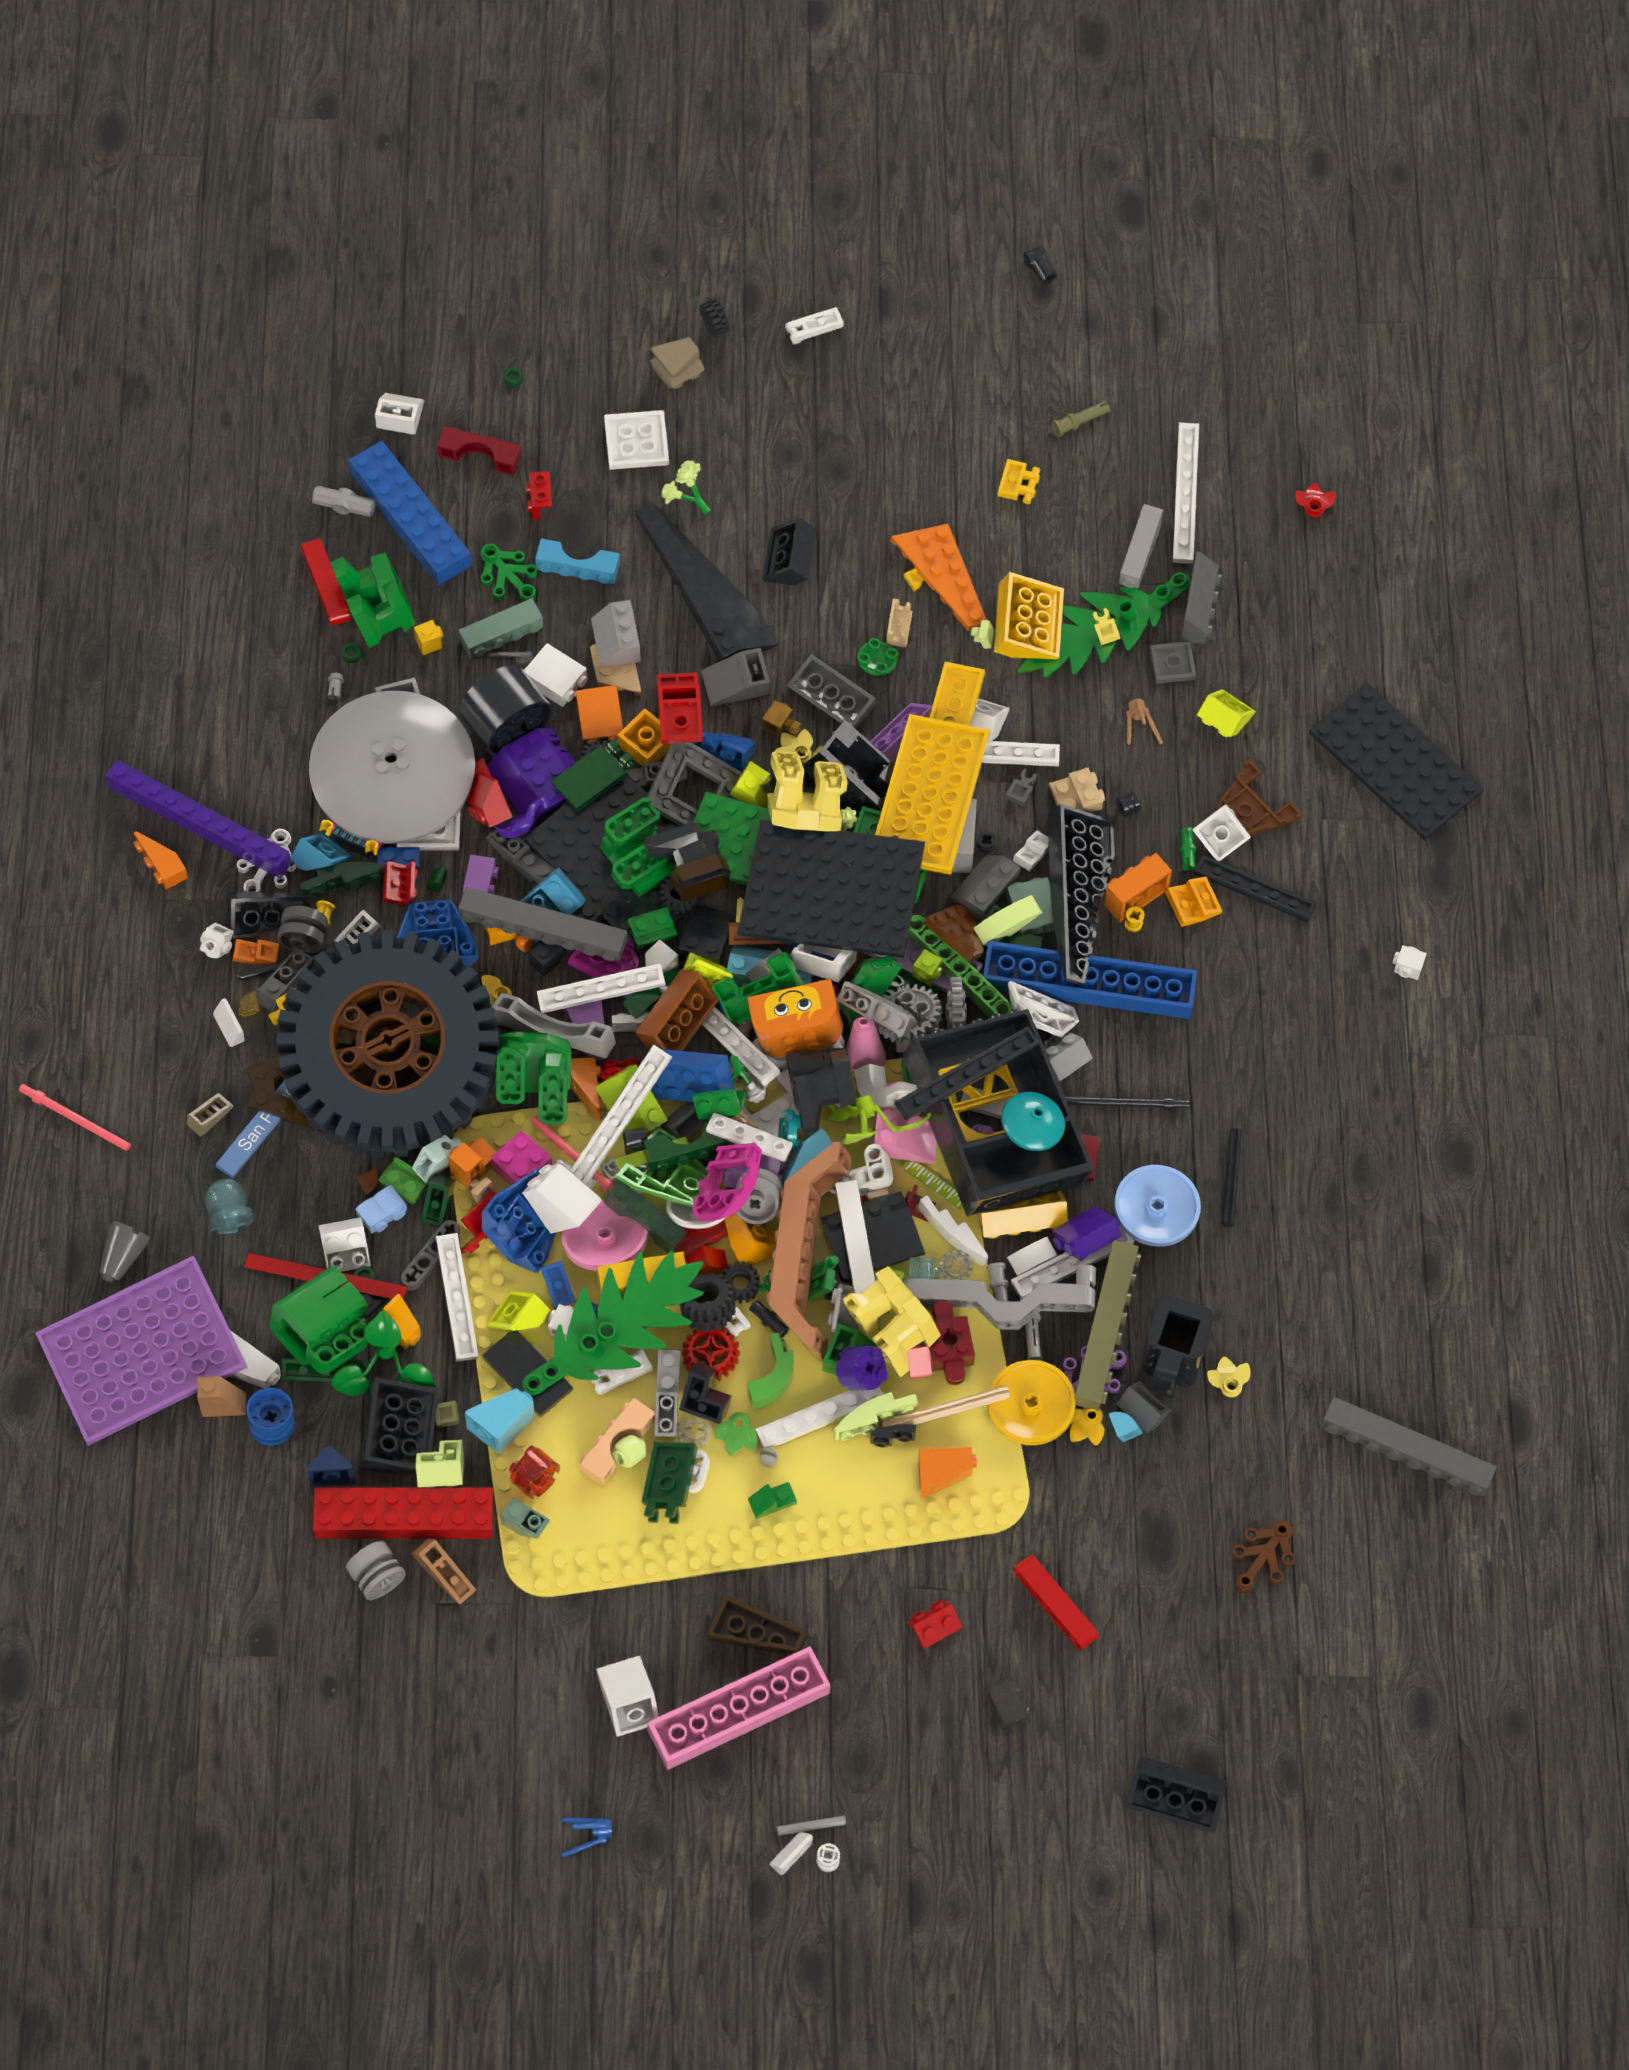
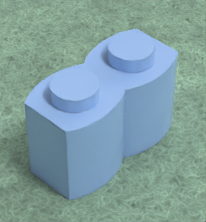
M390 1185L382 1189L374 1197L360 1204L356 1208V1213L359 1218H362V1222L372 1234L376 1231H383L390 1221L401 1219L405 1215L407 1208L405 1202Z

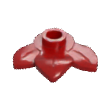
M1313 483L1306 492L1296 491L1295 498L1297 503L1304 507L1305 513L1308 516L1316 518L1321 516L1325 509L1333 506L1335 492L1323 494L1320 487Z

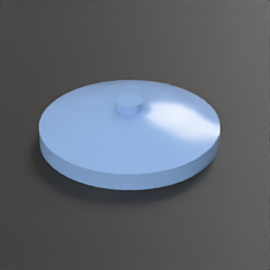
M1147 1165L1130 1172L1121 1181L1114 1200L1115 1215L1122 1229L1134 1240L1156 1247L1170 1246L1184 1240L1194 1230L1201 1210L1198 1191L1190 1179L1180 1171L1164 1165Z

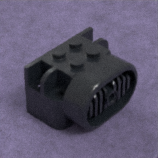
M844 720L836 731H833L820 744L805 763V766L814 774L816 762H836L842 764L848 782L846 792L840 795V810L850 807L851 810L856 811L855 816L859 817L862 806L878 810L884 804L895 765L883 752L872 745L869 739Z

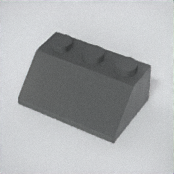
M985 855L949 897V900L955 905L960 904L966 907L969 913L981 922L993 905H998L1004 898L1007 886L1019 880L1021 867L1004 856Z

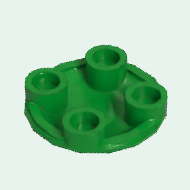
M872 638L859 649L857 660L860 667L866 673L874 676H883L895 668L898 652L889 644Z

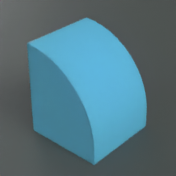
M1123 1412L1109 1413L1116 1434L1122 1442L1143 1434L1139 1424L1128 1414Z

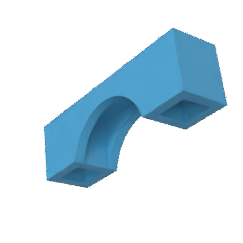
M541 538L535 561L537 569L542 572L559 573L562 576H574L583 580L590 579L603 584H615L620 566V553L599 550L596 555L589 559L577 560L565 554L561 542Z

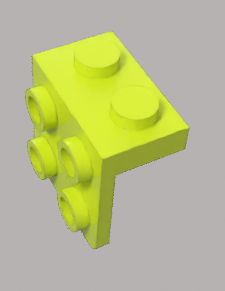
M694 953L688 955L683 969L699 972L711 990L712 984L728 977L733 978L732 974L726 972L727 968Z

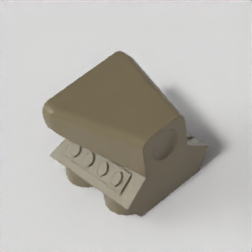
M690 337L651 348L656 356L650 360L652 367L669 389L680 388L684 381L698 378L700 372L705 370L699 359V349Z

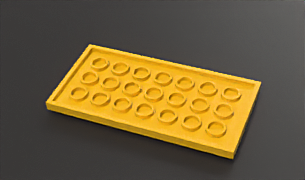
M909 714L875 835L924 841L925 850L921 869L951 875L990 730Z

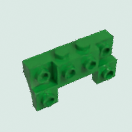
M786 952L767 960L766 965L772 972L771 974L739 988L731 977L712 984V990L719 999L727 1019L734 1026L751 1019L748 997L805 985L796 973V966Z

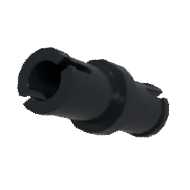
M759 1300L750 1306L749 1311L762 1321L764 1327H769L774 1333H779L780 1339L788 1333L789 1327L777 1318V1314L774 1311H769Z

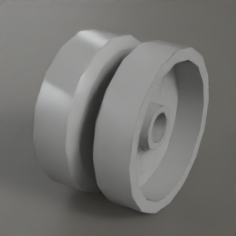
M759 1168L758 1179L749 1198L742 1208L736 1212L738 1217L752 1224H763L770 1221L776 1215L781 1202L780 1194L783 1187L779 1178L769 1170ZM747 1171L738 1179L735 1189H741L742 1185L740 1182Z

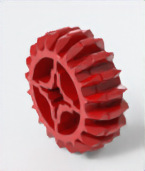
M719 1327V1330L715 1331L712 1329L710 1332H705V1330L699 1332L694 1329L692 1331L693 1335L688 1334L686 1336L687 1341H684L682 1344L684 1349L681 1350V1356L684 1357L682 1359L683 1364L687 1365L686 1370L689 1372L695 1363L698 1362L695 1358H698V1360L705 1361L707 1366L717 1369L715 1377L718 1381L721 1380L722 1374L728 1378L729 1371L734 1372L735 1365L739 1364V1358H737L740 1356L739 1342H735V1335H729L728 1328L723 1332L721 1327ZM707 1340L706 1344L695 1348L699 1343ZM714 1340L721 1342L724 1346L717 1345ZM710 1346H712L713 1351L712 1360H710V1355H708ZM726 1358L721 1364L714 1366L717 1361Z

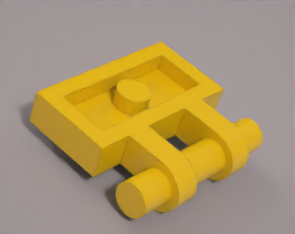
M1007 459L998 496L1017 501L1018 495L1021 494L1024 496L1023 502L1030 504L1031 499L1034 498L1036 493L1035 486L1040 479V469L1033 467L1032 471H1027L1026 463ZM1023 479L1028 481L1027 486L1022 485Z

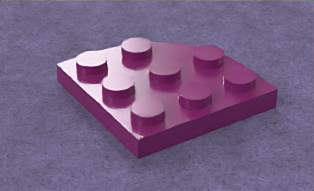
M627 938L620 962L616 960L608 961L601 956H590L582 951L575 950L569 958L568 964L592 978H598L637 969L639 959L634 951V945Z

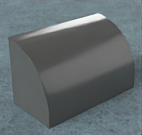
M685 1102L668 1116V1121L661 1124L660 1127L677 1139L685 1136L688 1139L709 1120H698L694 1102Z
M1141 1381L1130 1385L1116 1403L1147 1434L1155 1429L1171 1411Z

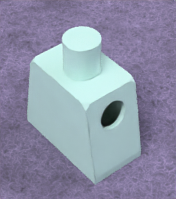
M443 1135L442 1138L436 1139L421 1149L412 1169L425 1183L429 1182L435 1174L441 1173L450 1166L449 1153L454 1147H459L462 1144L461 1141L456 1137L450 1139L447 1135Z

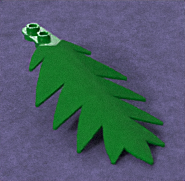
M1182 572L1176 573L1172 576L1171 580L1159 585L1150 595L1141 590L1121 587L1120 589L1130 597L1106 593L1081 592L1080 596L1100 612L1063 606L1062 614L1077 626L1061 624L1059 658H1028L1017 671L1018 674L1044 668L1043 677L1047 678L1058 670L1070 657L1072 674L1076 675L1090 656L1094 645L1101 662L1105 663L1117 640L1104 645L1100 643L1094 626L1098 623H1096L1093 613L1096 612L1099 617L1105 615L1104 608L1108 610L1110 619L1114 618L1127 650H1130L1140 638L1148 624L1149 618L1152 627H1156L1161 617V608L1189 588L1191 584L1189 576Z
M670 1251L659 1264L648 1285L642 1252H638L630 1271L623 1300L612 1268H609L602 1287L597 1318L587 1289L583 1287L574 1306L566 1341L562 1325L559 1324L553 1345L555 1357L525 1376L522 1382L523 1390L529 1395H537L566 1375L581 1380L599 1379L597 1375L587 1369L622 1370L641 1367V1363L618 1346L640 1349H665L667 1344L643 1327L656 1328L691 1325V1320L665 1307L685 1303L703 1295L702 1291L688 1287L698 1274L703 1262L690 1263L675 1268L674 1252ZM551 1369L555 1372V1375L549 1376L547 1371ZM532 1381L536 1382L537 1387L531 1388L529 1383Z

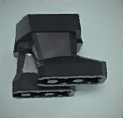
M825 1048V1052L819 1053L794 1051L786 1054L794 1106L796 1110H799L801 1127L804 1134L819 1131L822 1106L833 1104L837 1111L845 1106L856 1104L850 1063L844 1048Z

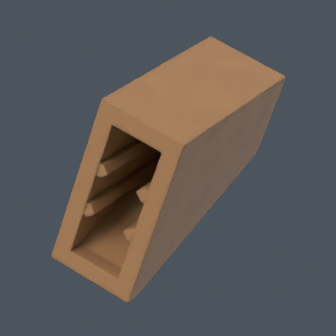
M220 1376L197 1377V1398L202 1417L247 1415V1395L244 1391Z

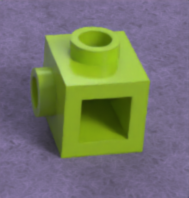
M925 949L913 965V977L929 986L943 972L942 959Z

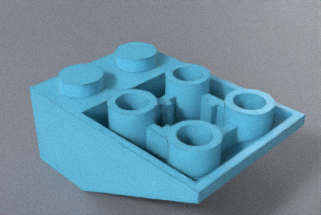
M823 1128L817 1132L810 1133L799 1141V1148L793 1149L785 1171L781 1173L783 1175L781 1182L783 1189L788 1178L833 1143Z

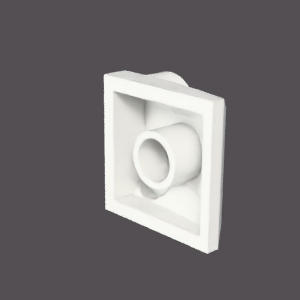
M1227 804L1219 808L1193 829L1217 861H1221L1251 838L1235 816L1234 811Z

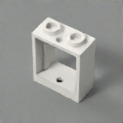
M799 944L793 948L791 959H793L797 970L839 982L856 962L857 952ZM812 951L835 957V960L830 961L811 955Z

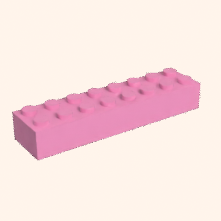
M807 1647L647 1722L648 1732L668 1770L830 1694V1683L811 1647Z

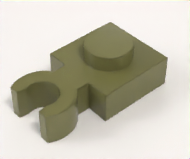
M455 1400L437 1404L435 1423L438 1428L460 1424L458 1405Z

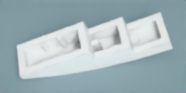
M928 1196L921 1198L918 1209L937 1232L962 1254L982 1267L986 1265L988 1255L966 1222L957 1225L947 1209L938 1212Z

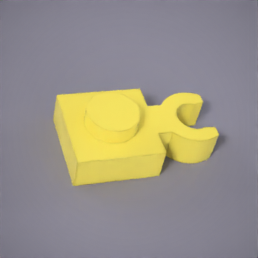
M1104 608L1105 615L1099 617L1096 612L1093 613L1094 619L1098 623L1094 626L1101 645L1120 639L1114 618L1110 619L1106 608Z

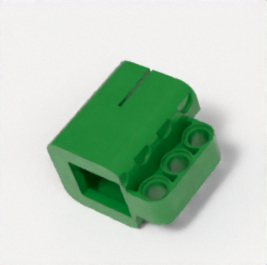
M330 1266L273 1304L270 1328L278 1340L301 1365L306 1366L310 1364L318 1373L327 1374L366 1348L368 1343L364 1335L366 1320L360 1318L367 1314L368 1305L365 1298L348 1282V1279L335 1266Z

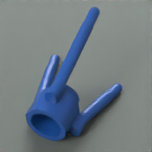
M563 1818V1822L584 1823L573 1824L571 1828L592 1829L593 1837L597 1836L598 1838L563 1852L561 1855L565 1857L598 1843H606V1837H612L610 1819Z

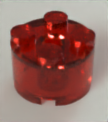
M531 1445L526 1449L524 1456L519 1461L511 1464L509 1468L511 1472L510 1481L529 1498L534 1499V1495L540 1497L552 1486L555 1481L553 1475L555 1472L559 1473L560 1465L540 1448H535Z

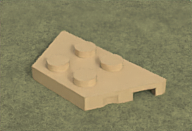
M596 643L590 647L598 686L616 685L618 691L623 692L624 689L635 692V695H641L635 663L600 668Z

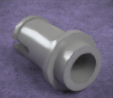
M331 673L328 677V682H330L328 699L335 700V696L336 700L341 699V686L344 683L342 674Z

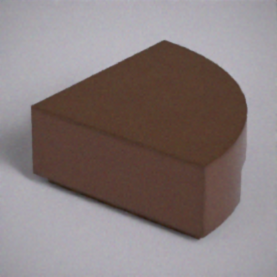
M376 1168L357 1177V1182L366 1197L374 1193L378 1184Z

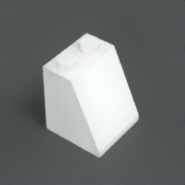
M560 1163L552 1166L548 1164L539 1170L540 1174L530 1180L527 1184L528 1187L523 1191V1195L550 1233L579 1227L602 1201L598 1195Z
M640 1656L597 1669L600 1686L617 1737L647 1728V1722L659 1717L654 1692Z

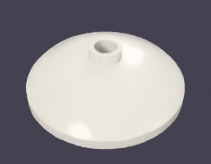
M667 1200L666 1203L668 1217L674 1223L685 1228H709L725 1219L701 1221L694 1216L692 1207Z

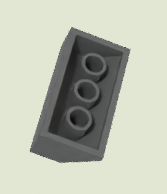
M1198 551L1195 558L1181 641L1205 645L1206 637H1211L1212 625H1209V620H1214L1216 609L1212 608V603H1217L1219 592L1215 591V586H1220L1222 574H1218L1219 566Z

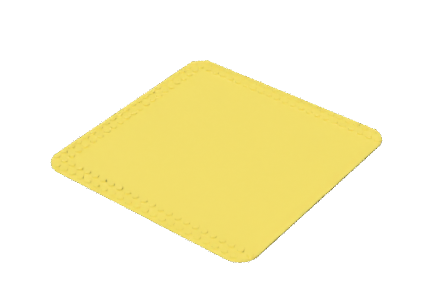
M903 1058L885 1061L883 1067H885L887 1085L897 1081L904 1082L901 1068ZM851 1070L854 1091L857 1093V1097L860 1098L861 1095L857 1088L855 1072ZM775 1078L767 1084L765 1091L767 1095L763 1100L758 1103L744 1101L743 1105L751 1115L786 1094ZM744 1079L739 1082L734 1081V1087L737 1090H745L748 1093L749 1089L746 1087L747 1083ZM757 1080L755 1084L757 1085L762 1083L759 1080ZM956 1093L952 1095L953 1104L957 1103ZM656 1099L666 1118L685 1103V1101ZM581 1101L567 1103V1120L562 1125H546L581 1155L609 1112L604 1105V1112H600V1121H596ZM822 1106L819 1129L823 1128L833 1143L840 1142L843 1133L856 1134L862 1128L860 1117H850L845 1122L829 1121L828 1117L833 1109L829 1106ZM539 1107L476 1116L472 1118V1122L465 1129L460 1126L453 1135V1138H458L461 1143L464 1142L466 1145L481 1137L498 1152L522 1130L552 1157V1165H555L556 1161L560 1159L571 1165L575 1164L574 1160L531 1123V1119L534 1116L539 1118ZM922 1112L916 1116L925 1118L926 1114ZM874 1116L866 1119L868 1129L873 1128ZM704 1125L687 1139L688 1144L700 1138ZM654 1128L653 1130H651V1131H649V1132L646 1133V1134H647V1138H648V1137L650 1136V1134L655 1130V1128ZM802 1133L797 1137H799V1141H801L810 1133ZM620 1135L601 1165L617 1155L619 1158L626 1156L622 1135ZM872 1136L851 1144L841 1143L851 1156L850 1171L866 1166L864 1152L872 1144ZM936 1141L935 1163H918L955 1188ZM890 1158L893 1182L887 1187L889 1194L901 1191L905 1198L907 1192H911L915 1184L918 1185L917 1195L921 1197L928 1196L931 1201L936 1203L935 1207L938 1212L947 1209L957 1225L966 1222L985 1250L978 1214L967 1217L963 1208L961 1210L901 1168L907 1160ZM599 1167L598 1171L604 1176V1174L602 1173V1171H601V1169H600V1167ZM726 1168L724 1169L721 1182H724ZM493 1169L479 1180L481 1182L485 1177L491 1180L497 1194L510 1186ZM881 1173L878 1176V1179L881 1178L884 1173ZM456 1179L453 1195L457 1223L460 1227V1246L462 1248L474 1236L461 1222V1219L477 1204L471 1193L474 1188L468 1190ZM596 1181L591 1190L602 1201H618L612 1194L606 1193ZM829 1190L821 1197L812 1268L815 1263L823 1261L828 1256H832L823 1237L820 1217L840 1211L838 1199ZM643 1192L627 1202L636 1207L643 1214L647 1222L649 1238L646 1248L642 1252L643 1258L666 1255L668 1253L654 1232L653 1227L670 1219L666 1212L667 1199ZM782 1201L779 1204L778 1211L782 1207ZM918 1204L916 1206V1210L918 1213L922 1214V1212L918 1209ZM778 1211L770 1221L763 1223L767 1229L772 1228L775 1232L777 1229L779 1230ZM912 1216L925 1255L889 1266L890 1268L905 1273L904 1279L982 1281L987 1285L986 1290L993 1296V1291L989 1286L991 1280L986 1269L987 1263L982 1267L947 1242L929 1222ZM562 1231L556 1232L549 1257L542 1267L562 1261L576 1302L582 1288L586 1287L591 1302L599 1305L600 1291L597 1271L587 1270L574 1264L564 1251ZM729 1236L709 1246L724 1250L728 1265L734 1266V1262L737 1261L738 1265H742V1262L736 1258L735 1252L730 1245ZM483 1238L479 1242L480 1247L473 1253L462 1254L478 1350L476 1363L482 1403L513 1390L482 1358V1355L511 1331L490 1328L486 1325L509 1291L533 1293L550 1309L546 1320L539 1327L517 1331L547 1361L555 1357L553 1349L554 1336L548 1334V1324L550 1323L548 1318L554 1306L541 1269L538 1273H534L509 1262L489 1238ZM772 1257L755 1264L750 1263L752 1264V1269H757V1274L760 1276V1285L763 1284V1277L766 1276V1272L769 1270L773 1271L774 1263ZM722 1272V1273H718V1274H714V1276H717V1275H720V1276H721V1274H723V1272ZM737 1276L732 1280V1285L737 1289H744L749 1284L744 1276ZM850 1279L849 1285L853 1286L852 1279ZM759 1291L754 1299L750 1298L748 1303L745 1300H742V1304H739V1300L735 1301V1305L748 1320L751 1327L746 1331L742 1330L735 1338V1342H739L738 1349L740 1350V1356L737 1357L739 1358V1364L735 1365V1371H729L728 1378L722 1374L720 1381L715 1377L712 1389L732 1396L727 1415L722 1422L728 1421L732 1414L741 1412L748 1416L750 1426L755 1431L766 1424L849 1391V1388L840 1384L837 1376L822 1371L823 1362H820L789 1328L788 1333L781 1339L785 1340L787 1351L793 1350L794 1372L791 1384L785 1394L776 1402L766 1407L752 1409L747 1392V1382L768 1376L776 1365L770 1345V1334H774V1332L769 1327H764L762 1321L749 1311L750 1306L757 1300L769 1311H774L767 1303L768 1291L764 1293ZM824 1296L813 1302L808 1301L806 1321L811 1327H816L827 1339L828 1350L835 1331H831L832 1326L828 1325L830 1310L835 1309V1304H831L830 1300H824ZM576 1302L573 1303V1304H570L569 1306L574 1307L575 1304H576ZM680 1304L665 1307L682 1316ZM924 1307L933 1319V1307ZM953 1308L955 1317L967 1315L975 1352L974 1365L965 1366L966 1378L964 1382L960 1385L949 1384L946 1381L944 1370L934 1371L932 1376L910 1379L908 1371L899 1378L886 1363L888 1377L879 1386L882 1393L892 1392L894 1400L915 1394L918 1404L917 1410L914 1411L988 1391L996 1376L1007 1367L1000 1329H996L976 1308ZM891 1310L890 1313H884L880 1316L879 1332L887 1327L895 1317ZM733 1319L730 1323L734 1326L738 1321ZM689 1325L679 1327H647V1331L667 1344L665 1349H643L653 1370L605 1394L598 1395L594 1382L590 1380L576 1379L566 1375L563 1378L573 1387V1391L541 1418L534 1412L535 1418L501 1455L488 1446L506 1572L513 1583L521 1590L539 1597H555L994 1534L1013 1526L1024 1514L1029 1500V1483L1022 1446L1006 1438L996 1429L988 1412V1404L916 1424L915 1441L901 1442L893 1438L892 1446L885 1448L870 1444L871 1434H858L846 1441L841 1439L835 1441V1428L843 1420L841 1419L773 1447L777 1452V1462L771 1467H766L760 1462V1453L763 1447L759 1438L755 1450L743 1445L737 1453L729 1455L725 1449L724 1440L714 1438L716 1427L719 1424L679 1410L689 1372L686 1370L687 1365L682 1362L684 1358L681 1356V1350L684 1349L682 1344L684 1341H687L686 1336L688 1334L693 1335L692 1331L696 1329L690 1328ZM707 1340L699 1343L695 1348L706 1344ZM714 1340L717 1345L724 1346L721 1342ZM618 1346L629 1355L641 1350L640 1348ZM710 1346V1351L708 1353V1355H710V1360H712L713 1355L712 1346ZM658 1350H679L677 1437L654 1436V1422L642 1437L636 1436L643 1439L646 1444V1457L631 1468L620 1466L613 1457L614 1444L610 1454L615 1461V1471L605 1484L600 1486L581 1472L580 1460L586 1452L590 1453L594 1448L595 1440L607 1432L609 1423L620 1416V1411L624 1404L630 1403L633 1398L655 1412ZM695 1358L699 1363L707 1365L705 1361ZM726 1358L717 1361L714 1366L721 1364ZM607 1377L602 1378L603 1382L609 1381ZM737 1419L735 1421L736 1427H741L743 1425V1421L741 1419ZM878 1420L879 1429L883 1427L881 1420ZM654 1442L696 1443L698 1449L705 1451L710 1458V1466L705 1484L699 1492L688 1493L686 1507H679L680 1517L678 1524L669 1523V1518L665 1517L666 1509H658V1523H649V1517L644 1516L647 1505H643L641 1501ZM972 1447V1455L976 1454L977 1468H973L972 1476L926 1498H920L919 1449ZM789 1482L797 1504L755 1519L748 1498L766 1484L773 1488ZM512 1497L550 1519V1522L538 1539L521 1536L501 1524L500 1515Z

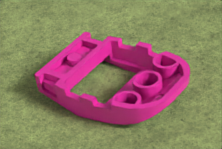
M755 1143L718 1146L716 1148L718 1152L716 1159L709 1162L706 1168L709 1172L705 1180H700L698 1188L701 1189L700 1195L695 1197L693 1203V1214L701 1221L719 1220L733 1215L742 1208L758 1179L762 1149ZM748 1167L746 1175L742 1177L740 1182L742 1185L741 1189L718 1191L725 1168Z

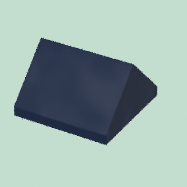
M330 1445L307 1466L311 1486L355 1484L352 1464Z

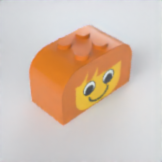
M831 979L748 997L751 1019L762 1051L770 1057L782 1058L786 1057L787 1053L794 1051L801 1053L815 1052L835 1044L842 1035V1021Z

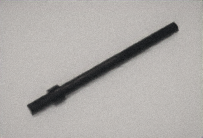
M1065 1096L1068 1105L1164 1108V1110L1190 1107V1100H1174L1173 1097L1140 1099Z

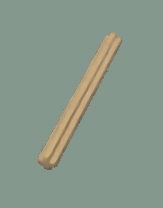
M1002 1386L882 1421V1426L898 1424L916 1425L1009 1398L1010 1394L1007 1386Z

